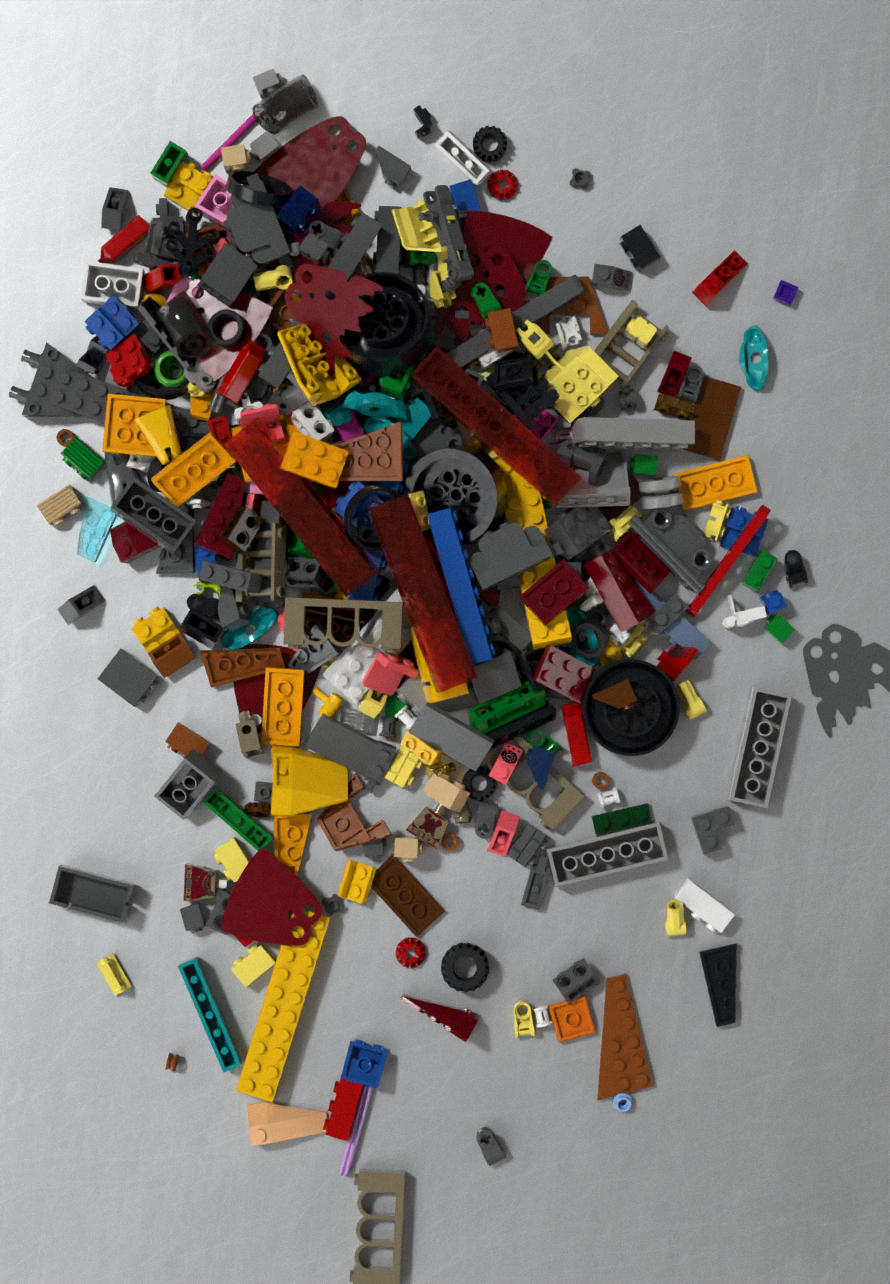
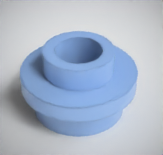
M619 1093L614 1097L613 1105L618 1111L625 1112L632 1106V1098L627 1093ZM623 1099L626 1100L624 1103H620V1102H619L620 1100H623Z

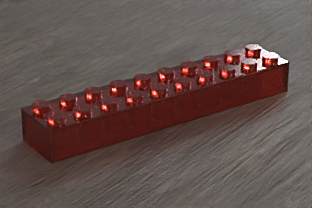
M436 346L412 372L411 378L554 508L581 480L579 474L439 347Z
M259 418L253 420L224 444L345 597L354 592L380 570L365 550L349 537L344 524L309 480L280 469L285 450Z
M407 494L368 509L436 692L440 693L477 679L409 495Z

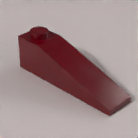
M123 522L110 529L112 544L121 563L128 564L160 547V545L127 522Z
M404 994L400 998L420 1013H426L427 1017L438 1024L442 1023L443 1027H445L444 1029L464 1042L468 1040L478 1022V1018L475 1017L477 1014L468 1008L463 1010L462 1008Z

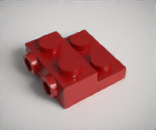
M135 333L105 354L111 366L109 370L116 384L121 387L131 386L137 378L146 375L154 367L139 335Z

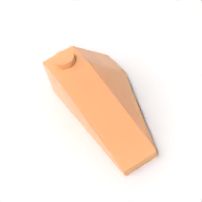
M271 1102L247 1105L252 1146L326 1132V1130H323L325 1119H327V1114L324 1111L273 1104Z

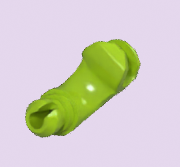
M198 581L193 586L195 587L198 584L202 586V590L196 594H202L206 589L211 588L218 594V598L220 597L221 585Z

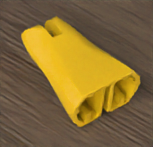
M171 405L134 419L163 465L170 463L166 448L170 447L175 459L182 454Z

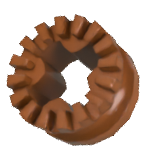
M62 429L57 433L56 438L60 445L66 447L74 439V434L68 429ZM67 433L71 439L63 443L61 436Z
M597 772L592 777V783L598 789L606 788L609 784V776L604 772ZM602 775H604V781L606 783L604 785L600 784L598 786L596 784V777H601Z
M447 833L442 837V846L446 850H454L458 846V837L454 833ZM449 836L456 840L452 847H448V844L444 842Z
M169 1053L166 1070L171 1068L175 1072L178 1054L173 1056L172 1053Z

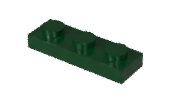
M648 803L591 816L596 835L652 822Z

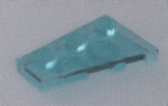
M84 495V508L81 516L82 526L79 533L77 555L96 563L117 515L111 512V506Z

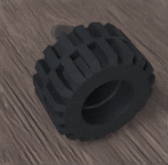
M468 942L453 945L445 952L442 958L441 972L444 981L456 991L468 992L475 991L478 987L480 988L487 980L489 974V962L485 952L477 945ZM461 956H469L476 962V972L470 978H460L454 972V963Z

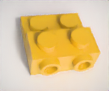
M182 161L163 196L188 211L191 208H195L196 203L214 176L206 171L203 173L196 170L198 166L190 161L187 163Z
M156 607L149 612L150 616L146 619L141 617L133 622L134 627L131 629L147 653L180 633L165 608L160 609Z
M410 730L407 731L401 742L405 749L416 754L423 763L430 766L438 763L441 757L445 755V753L410 734Z

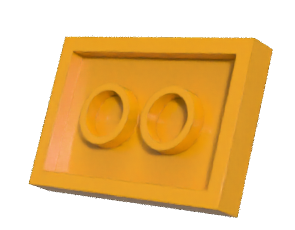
M293 431L280 469L335 489L349 451Z

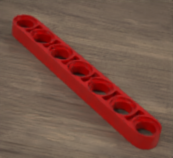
M762 504L705 582L706 586L688 606L689 608L686 612L692 617H695L769 515L771 510Z

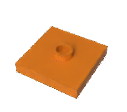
M582 995L571 1004L564 1000L548 1005L559 1043L595 1033L585 995Z

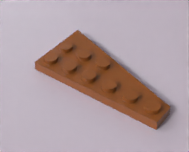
M402 422L334 445L349 451L339 481L404 480ZM289 472V481H312Z
M625 973L606 978L597 1100L653 1086Z

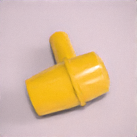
M318 687L312 692L324 702L318 712L319 716L323 713L332 718L344 703L343 698L336 693H332L328 697Z

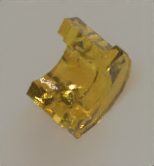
M440 759L438 763L430 766L421 761L427 767L423 775L427 774L428 779L431 778L433 773L441 776L457 771L456 765L453 762L444 764Z

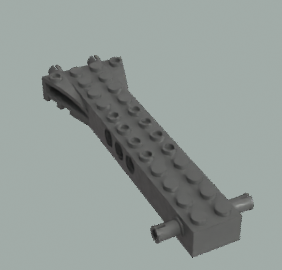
M47 342L41 355L26 349L23 352L24 355L30 358L22 356L21 361L37 366L30 390L26 391L12 386L10 390L18 394L9 392V398L25 402L22 412L24 417H86L104 424L108 394L148 397L93 378ZM166 403V406L171 405L177 435L182 432L206 434L210 432L207 421L190 418V410ZM229 424L230 429L239 426L237 424ZM184 439L182 441L183 446H187L189 444L188 439ZM237 453L232 454L236 458V462L220 474L217 479L218 482L222 483L224 476L228 473L232 475L233 469H241Z

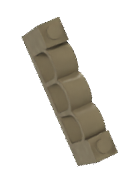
M285 597L283 644L288 645L290 649H300V645H305V642L314 646L322 645L329 639L332 643L341 647L349 646L357 640L359 644L368 648L377 647L381 644V648H385V652L397 653V649H402L403 602ZM306 606L328 607L327 632L320 641H312L306 635ZM333 607L355 608L354 635L348 642H339L333 636ZM360 608L383 609L382 633L380 639L375 643H366L360 636Z
M521 736L513 740L526 752L519 758L514 770L525 759L528 749L533 748ZM498 747L489 750L481 762L483 764L486 761L490 771L492 769L491 756ZM551 766L549 774L564 789L547 807L540 809L530 803V793L537 786L536 781L527 789L517 790L511 785L509 778L507 786L516 794H526L527 805L531 810L541 813L539 815V818H541L539 823L546 829L550 827L553 830L585 797Z
M359 1169V1173L355 1174L354 1185H357L358 1191H361L358 1196L357 1206L362 1216L358 1219L356 1226V1235L361 1241L355 1251L356 1265H354V1270H350V1282H353V1284H400L405 1171ZM368 1192L396 1193L395 1213L368 1211L362 1205V1198ZM367 1219L395 1220L394 1240L367 1238L362 1234L360 1226ZM366 1246L394 1247L393 1267L366 1265L359 1258V1252Z

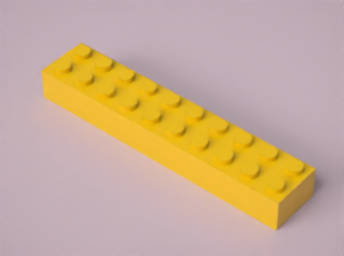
M532 454L495 461L501 471H504L503 475L507 485V504L504 512L506 522L509 521L510 524L518 523L523 531L528 526L538 527L547 545L551 546V540L544 531L548 526ZM554 557L519 574L521 594L556 566ZM524 604L533 650L545 648L547 645L555 646L571 642L572 636L566 609L548 625L544 626Z
M303 908L305 916L311 917L314 915L315 911ZM291 912L290 918H293L294 913ZM321 914L319 920L311 926L312 933L306 944L300 946L281 945L236 1088L237 1092L273 1103L331 916ZM300 926L294 927L292 935L295 938L303 937V928Z

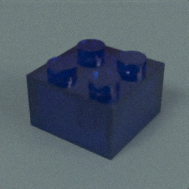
M299 185L276 215L278 222L296 236L299 233L303 234L309 226L307 223L310 218L314 219L320 212L319 199Z

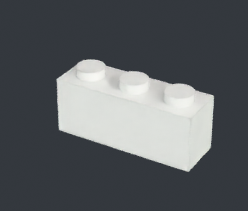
M447 131L435 144L476 185H481L493 172L486 163L451 131Z
M689 879L685 881L674 896L679 902H683L684 910L687 907L693 911L690 915L699 922L701 919L708 923L706 927L714 933L716 931L722 933L735 916V914Z

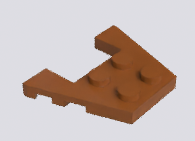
M550 277L546 291L569 277ZM578 277L586 292L550 315H589L590 335L607 334V329L589 277ZM550 315L541 320L542 329L546 335H550Z
M354 773L348 782V801L327 806L316 818L336 852L392 836L383 819L366 829L350 799L363 791L365 786L357 773Z

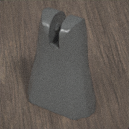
M105 452L111 505H113L133 476L142 483L143 481L136 469L126 466L130 457L129 454L118 453L121 463L116 464L113 453Z

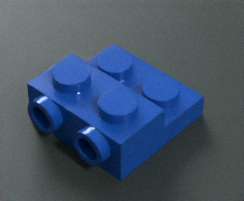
M115 294L84 321L87 324L85 326L86 330L92 335L96 334L100 338L99 344L104 349L109 348L110 350L119 345L141 323Z
M354 481L348 487L350 492L346 496L342 495L336 501L337 507L335 510L343 518L346 506L353 495L362 488L369 486L366 481ZM377 492L369 494L356 506L352 516V524L358 529L363 523L378 522L391 506Z
M736 506L735 509L731 508L719 546L730 549L756 512L754 514L746 513L747 509ZM768 519L764 520L742 553L757 556Z
M355 1039L354 1042L350 1041L340 1079L378 1089L388 1051L384 1050L385 1047L380 1045L368 1046L362 1040Z

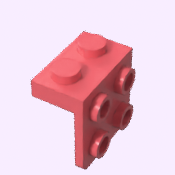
M265 404L256 409L248 408L240 413L241 429L247 450L285 441L277 404Z
M378 651L362 681V685L391 696L404 675L416 678L419 671L413 666L414 663L408 659H400L394 654Z

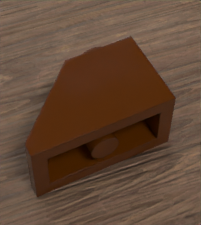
M628 679L591 695L597 701L619 709L623 707L624 710L635 706L633 702L637 701Z

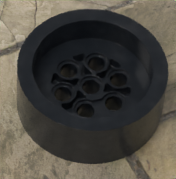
M375 272L363 275L361 277L377 283L383 288V291H374V296H359L361 300L372 306L374 310L367 312L365 316L358 317L359 328L361 330L368 329L367 331L357 332L344 329L345 335L339 336L341 343L352 355V357H347L345 360L355 370L370 376H393L405 372L422 359L430 345L432 326L426 298L419 287L404 276L390 272ZM397 325H401V326H402V327H400V328H394V327L397 326ZM380 336H386V337L383 338V339H379V338H378V337H380Z
M466 445L448 446L425 455L412 467L404 485V498H407L406 494L423 490L428 513L443 510L445 505L452 507V511L456 510L459 522H456L457 529H461L464 541H461L462 545L482 537L481 535L485 532L492 530L501 520L507 504V485L500 467L485 452ZM448 472H451L454 475L453 481H450L447 478ZM467 474L472 477L471 484L466 481ZM437 487L443 490L442 497L437 494ZM456 489L461 492V499L455 496ZM474 492L480 495L479 502L474 499ZM464 507L469 510L468 517L463 514ZM431 529L419 532L422 536L435 543Z
M628 659L603 667L591 678L582 700L581 709L588 733L601 747L619 755L639 756L658 749L670 738L678 723L680 701L673 682L665 672L649 662ZM628 679L637 698V701L633 702L636 705V710L633 713H628L622 707L610 711L605 703L593 699L591 695ZM640 687H645L648 690V695L645 698L638 696L637 692ZM647 705H653L655 708V713L652 716H648L645 713ZM618 717L624 720V726L620 729L614 726V720ZM636 720L643 722L644 726L641 731H636L633 728V723Z

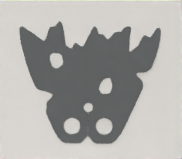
M831 624L823 630L821 639L813 638L803 648L811 692L814 696L822 698L817 704L816 710L822 727L829 738L832 737V727H836L835 714L837 709L844 717L846 723L850 725L852 717L856 714V706L871 708L868 689H874V683L881 684L890 692V650L875 642L867 646H861L862 639L859 637V634L839 624ZM831 632H839L841 634V641L832 643L829 639ZM814 646L821 647L823 652L821 657H812L810 654L811 648ZM833 652L838 654L837 659L831 657ZM877 663L882 666L883 672L878 675L872 672V664ZM832 670L838 672L839 681L837 683L833 682L829 677V673Z

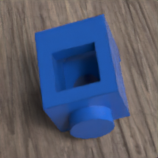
M778 590L759 597L767 615L787 607L781 592L778 593Z

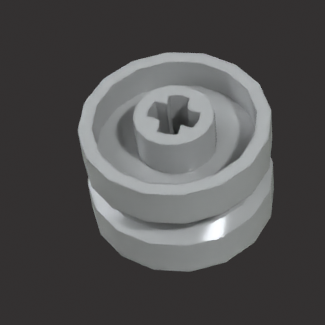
M680 476L659 477L639 481L640 492L652 493L641 498L642 509L668 508L683 504L681 492H670V490L681 487Z

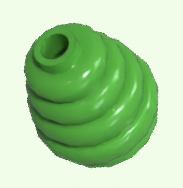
M166 351L158 357L154 371L156 378L162 385L169 388H178L187 381L184 367L171 351ZM174 369L179 370V374L177 376L173 375Z

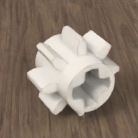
M615 623L609 630L612 634L610 640L615 645L619 642L624 645L633 636L631 633L632 629L629 628L620 632Z

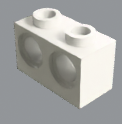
M307 402L293 411L290 420L301 434L322 442L331 438L334 432L333 424L323 416L322 410L318 405L311 406ZM307 413L311 415L312 418H306L304 414ZM315 429H321L323 434L318 433Z

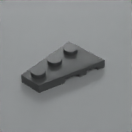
M318 620L307 636L312 641H320L325 637L327 631ZM330 639L324 644L316 646L305 642V645H301L300 649L296 651L288 666L291 669H304L305 677L339 654L341 650Z

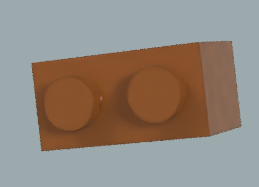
M511 309L488 312L487 319H484L486 330L491 332V337L488 338L490 349H494L495 354L518 349Z
M178 633L148 653L153 664L164 678L196 658L192 648L181 633Z
M180 722L176 724L165 741L169 744L167 748L175 753L180 751L184 754V759L192 749L203 756L211 744Z

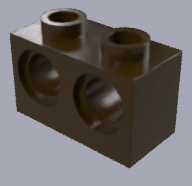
M237 507L219 539L235 552H245L250 548L254 536L260 531L264 519L249 507Z

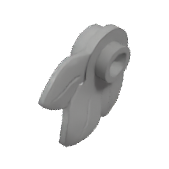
M197 361L195 366H189L186 370L184 369L187 380L196 383L199 390L208 392L214 388L216 381L212 380V377L203 370Z

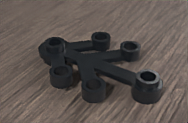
M191 208L186 214V221L189 223L188 239L180 231V224L178 222L172 221L168 226V232L173 234L176 239H169L165 247L178 260L179 271L185 277L195 275L198 265L206 260L213 259L216 254V250L208 246L203 254L193 259L195 251L209 242H215L218 237L216 230L209 229L204 237L196 241L197 224L202 219V212L198 208ZM171 226H175L177 230H173ZM177 240H178L179 243L182 245V247L186 250V255H185V256H184V255L181 253V251L177 248V247H178V242H177ZM169 243H173L175 247H171ZM206 251L212 252V255H208ZM186 264H187V265H190L192 268H191V269L187 268V267H186Z

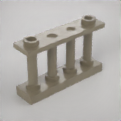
M631 300L594 350L619 376L618 379L623 382L620 386L621 390L624 387L629 388L635 380L633 375L659 340L663 343L669 335L667 332L669 326L665 325L661 330L638 313L639 310L636 309L638 303L634 300ZM638 317H642L647 321V324L650 323L657 328L655 333L657 338L651 346L648 344L646 348H642L646 352L640 360H637L618 346L613 339L617 333L627 337L628 331L625 330L627 325L624 323L628 318L636 320ZM605 349H611L634 366L628 376L604 359L602 353Z
M272 523V530H260L254 536V538H272V549L254 550L253 538L248 550L236 552V568L262 574L263 577L271 576V588H260L259 594L236 589L235 602L253 603V596H271V601L285 602L287 537L285 524ZM271 557V569H254V558Z

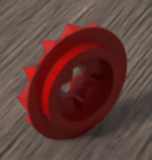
M501 169L493 172L488 179V191L498 200L512 198L518 189V181L515 174L509 170ZM506 178V184L509 187H504L503 190L499 192L500 185L496 182H502V180Z
M413 937L401 940L395 952L397 961L407 968L420 966L426 957L424 944L419 939ZM415 945L414 953L418 957L411 956L408 960H406L407 952H405V950L403 949L410 950Z

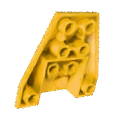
M303 323L277 333L299 388L311 406L338 398L362 380L347 360L336 356L334 357L335 379L329 376L327 373L329 370L328 363L320 361L327 353L320 354L322 345L318 341L312 342L308 336L311 334V330L307 327V324Z
M271 745V816H293L348 801V768L322 755L296 746Z

